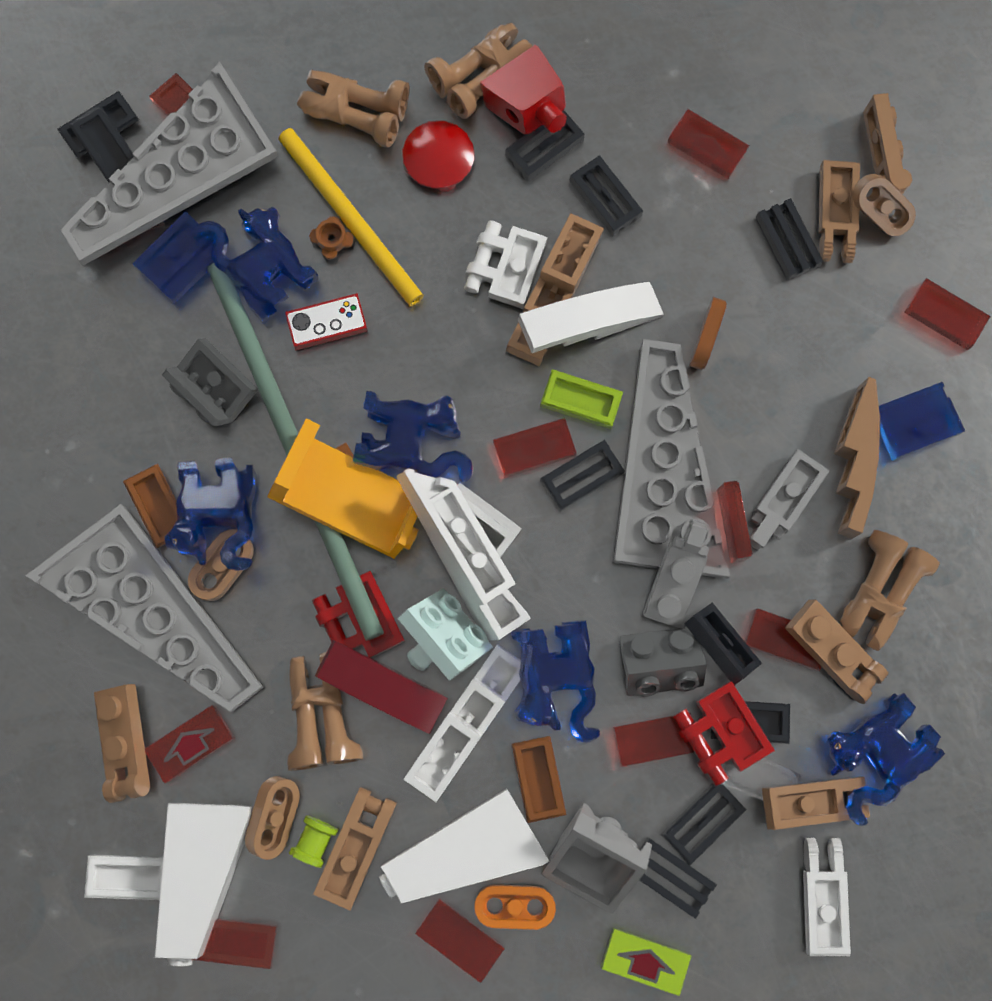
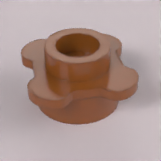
M334 216L322 221L309 235L310 241L313 244H317L322 249L323 257L329 260L336 258L337 252L344 247H351L354 242L353 234L346 232L341 224V220ZM330 235L335 236L333 241L328 239Z

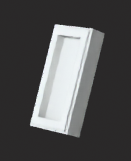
M89 855L87 859L84 898L160 900L163 857Z

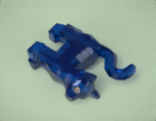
M274 207L265 210L257 208L249 213L242 208L238 210L239 216L243 221L241 223L242 228L259 243L234 259L226 255L229 239L225 228L219 223L212 221L199 223L192 231L193 239H201L207 235L213 237L211 259L215 266L223 271L242 292L248 307L262 323H265L277 313L274 305L288 299L283 288H274L271 284L280 275L284 274L304 290L318 281L319 275L311 266H302L292 243L279 231L278 222L280 214Z
M366 392L363 408L368 411L367 417L377 423L388 425L386 438L381 441L374 439L371 433L362 432L361 443H356L354 464L376 470L395 468L404 472L407 469H413L415 473L430 477H438L450 466L454 465L458 467L460 482H467L472 477V461L465 453L456 450L445 452L432 463H428L422 457L423 438L426 429H430L443 436L461 438V431L457 429V411L454 400L451 397L445 395L429 404L409 399L386 402L380 401L379 396L375 392Z
M232 457L216 459L215 470L217 476L221 477L220 483L203 486L201 474L195 460L177 462L178 479L182 484V489L176 501L177 521L171 531L164 537L166 547L176 549L182 555L196 556L200 565H206V538L203 529L207 527L237 528V532L223 544L220 551L221 562L228 569L235 571L246 570L251 567L252 560L250 558L238 557L236 551L251 538L253 531L251 505L256 493V473L253 465H246L244 470L238 471Z
M586 621L562 622V625L555 626V636L560 638L562 642L561 652L549 653L547 638L543 629L530 630V628L513 630L511 632L512 639L521 643L522 653L519 676L524 691L520 704L514 712L517 720L532 726L549 725L554 731L561 730V724L551 692L578 690L582 700L572 711L569 722L570 729L578 741L586 743L595 741L600 736V730L598 728H588L584 725V719L596 705V691L593 685L595 668L589 658L590 640Z
M894 693L884 700L886 710L863 720L853 732L843 733L834 731L827 737L830 745L829 756L835 764L830 772L832 776L838 775L845 770L848 772L853 771L866 756L885 783L882 790L864 786L853 790L848 797L846 807L848 815L859 826H865L868 823L862 811L864 803L885 807L894 802L909 783L916 780L919 774L930 770L945 755L942 749L937 748L941 736L930 724L920 726L915 731L916 738L911 743L900 732L899 729L912 716L916 708L905 693L899 695Z

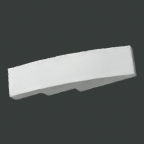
M650 282L588 293L520 313L518 322L531 353H535L561 343L565 347L591 337L597 340L661 318L664 314Z
M497 644L415 761L404 780L434 802H437L530 666Z

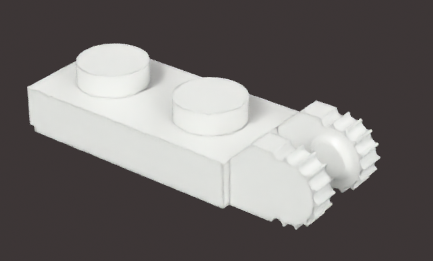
M806 838L803 845L806 871H803L806 954L809 956H850L847 872L844 871L841 839H829L827 850L831 871H819V849L816 839Z

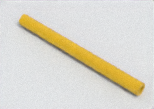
M292 128L284 130L278 137L280 143L409 307L420 302L424 297L423 293Z

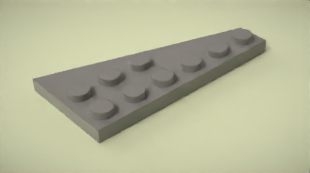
M220 61L211 70L212 75L200 87L197 85L188 94L189 99L177 112H171L132 153L133 158L122 170L117 169L109 178V184L96 197H91L62 227L61 232L83 266L278 157L274 146Z
M643 339L613 562L659 569L669 542H673L675 536L683 538L690 519L705 523V527L708 529L703 545L709 547V552L702 575L728 579L730 574L722 549L723 541L713 506L715 503L703 447L699 441L698 424L689 394L690 386L681 344Z
M122 504L25 575L136 650L154 660L166 670L190 684V686L229 712H233L263 688L262 684Z

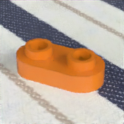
M488 885L479 891L474 904L478 920L490 928L542 929L552 922L556 912V905L552 895L540 886ZM491 898H498L502 902V908L498 912H490L487 908V902ZM533 899H538L542 902V909L537 914H532L527 910L529 901Z

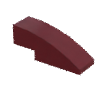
M335 640L332 641L314 675L339 690L430 734L448 699L438 691Z

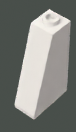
M506 788L383 863L381 868L384 874L379 876V879L390 898L397 895L400 902L405 903L539 867L549 862V859Z
M168 804L155 958H167V965L189 966L192 965V959H198L205 954L245 844V834L254 806Z

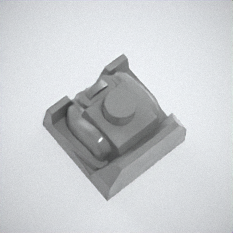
M583 803L562 833L541 875L613 914L647 871L652 844L646 842L643 848L639 850L637 844L628 838L626 832L621 830V825L617 820L611 817L598 818L593 814L590 807Z

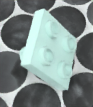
M444 588L410 607L398 618L418 642V645L407 653L411 665L420 671H424L434 662L449 681L493 648L487 640L485 632L470 620L462 610L459 601L454 596L448 594Z

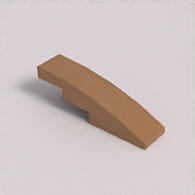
M570 213L541 270L539 280L524 307L523 313L573 298L603 233V227ZM519 322L506 347V352L537 366H540L548 350L546 348L531 353Z
M868 377L857 388L834 452L835 455L848 459L836 494L850 499L837 533L850 539L863 533L874 494L879 461L880 413L876 379Z

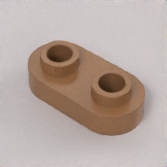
M869 174L862 177L856 183L852 194L855 206L880 230L891 236H899L906 233L912 227L916 217L915 208L891 182L880 175ZM873 187L871 195L866 197L868 191ZM895 209L894 215L888 218L889 214Z
M226 530L220 533L188 575V586L191 592L205 601H215L224 596L253 557L254 548L251 540L238 530ZM232 545H239L241 548L240 554L237 557H229V548ZM214 575L217 579L216 585L213 588L207 589L204 581L208 576Z
M273 776L261 785L245 834V845L251 854L265 860H270L277 857L284 850L300 798L299 789L293 781L280 776Z

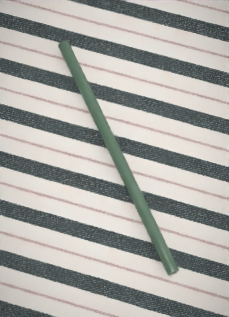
M215 262L207 270L285 453L288 455L298 435L297 429L224 262ZM315 521L365 640L368 641L384 633L342 534Z

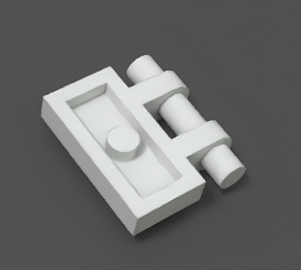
M488 221L485 231L480 232L476 242L479 248L475 259L468 264L465 273L468 278L464 289L470 293L477 294L481 283L488 282L491 283L488 293L489 298L524 309L548 237L512 226L507 239L499 236L501 224L495 221ZM492 252L502 254L497 269L488 266Z

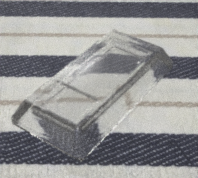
M762 758L742 772L736 769L731 759L721 764L729 777L723 783L762 801V788L799 784L803 776L766 758Z

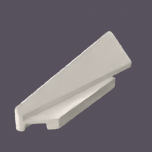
M407 469L397 475L402 489L474 622L485 632L487 640H500L531 618L508 590L516 584L455 481L415 473L413 469Z

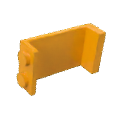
M306 418L267 498L393 559L403 548L409 550L419 531L418 528L413 527L417 514L399 481L315 439L314 437L320 425Z

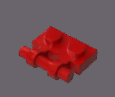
M370 570L360 575V578L384 633L368 641L365 640L342 585L336 587L342 602L331 606L326 594L313 599L312 603L318 613L315 616L318 625L325 628L331 643L335 640L354 650L364 646L368 657L373 658L405 642ZM347 614L357 634L348 638L338 621L339 618Z
M732 681L696 702L704 715L694 722L687 709L673 716L681 729L678 732L684 743L689 742L700 760L697 763L703 774L708 773L715 786L729 779L721 764L731 759L736 769L742 772L775 751ZM709 728H712L723 746L714 753L702 735Z

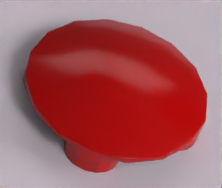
M443 120L428 121L417 126L407 136L402 149L403 166L409 176L420 185L438 189L442 192L453 190L456 184L468 175L474 162V146L468 134L458 125Z

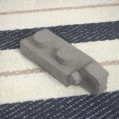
M797 449L754 510L755 514L752 516L751 521L757 527L746 543L759 551L761 547L763 548L771 536L778 540L781 539L783 534H786L791 529L829 473V470Z
M690 519L684 537L675 536L673 542H669L643 611L644 617L681 628L708 559L709 547L703 545L708 531L705 523Z

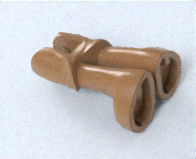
M513 23L501 24L499 27L492 29L482 42L472 47L468 54L450 65L440 57L432 58L425 63V72L434 90L441 98L447 96L448 106L459 117L467 119L477 109L476 101L483 95L480 85L482 80L532 47L528 40L524 39L507 50V47L511 45L518 35V29ZM480 66L486 69L467 84H459Z
M316 70L309 72L306 83L311 89L320 94L311 91H303L300 94L297 106L303 110L304 114H308L313 118L332 120L341 125L349 124L372 135L378 145L389 148L394 143L399 130L398 121L402 122L408 104L410 92L408 82L394 80L387 91L382 92L357 85V80L343 78L328 72ZM349 101L378 111L381 114L374 115L349 107Z
M873 530L868 542L870 548L876 553L873 566L865 582L861 584L855 599L851 600L845 607L840 622L842 627L853 638L861 628L866 616L876 620L868 634L866 645L879 651L888 641L900 617L903 616L907 609L904 607V604L916 584L923 576H933L940 562L920 548H908L903 558L902 569L887 598H885L881 591L894 567L903 556L908 542L886 532Z
M326 652L320 654V664ZM305 657L291 658L289 678L292 711H296L297 744L295 749L288 755V771L306 770L324 765L318 740L314 705L322 706L327 764L335 765L363 760L360 744L350 740L345 731L341 709L343 702L340 690L323 680L322 685L309 686V672Z

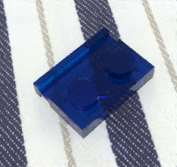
M185 211L132 264L175 304L208 271L207 268L226 253V250Z
M943 382L879 406L880 435L892 461L965 432L950 397L947 398Z

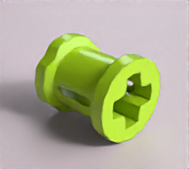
M306 815L303 820L306 824L296 847H291L289 854L304 863L322 868L324 851L331 836H336L339 829L322 820Z

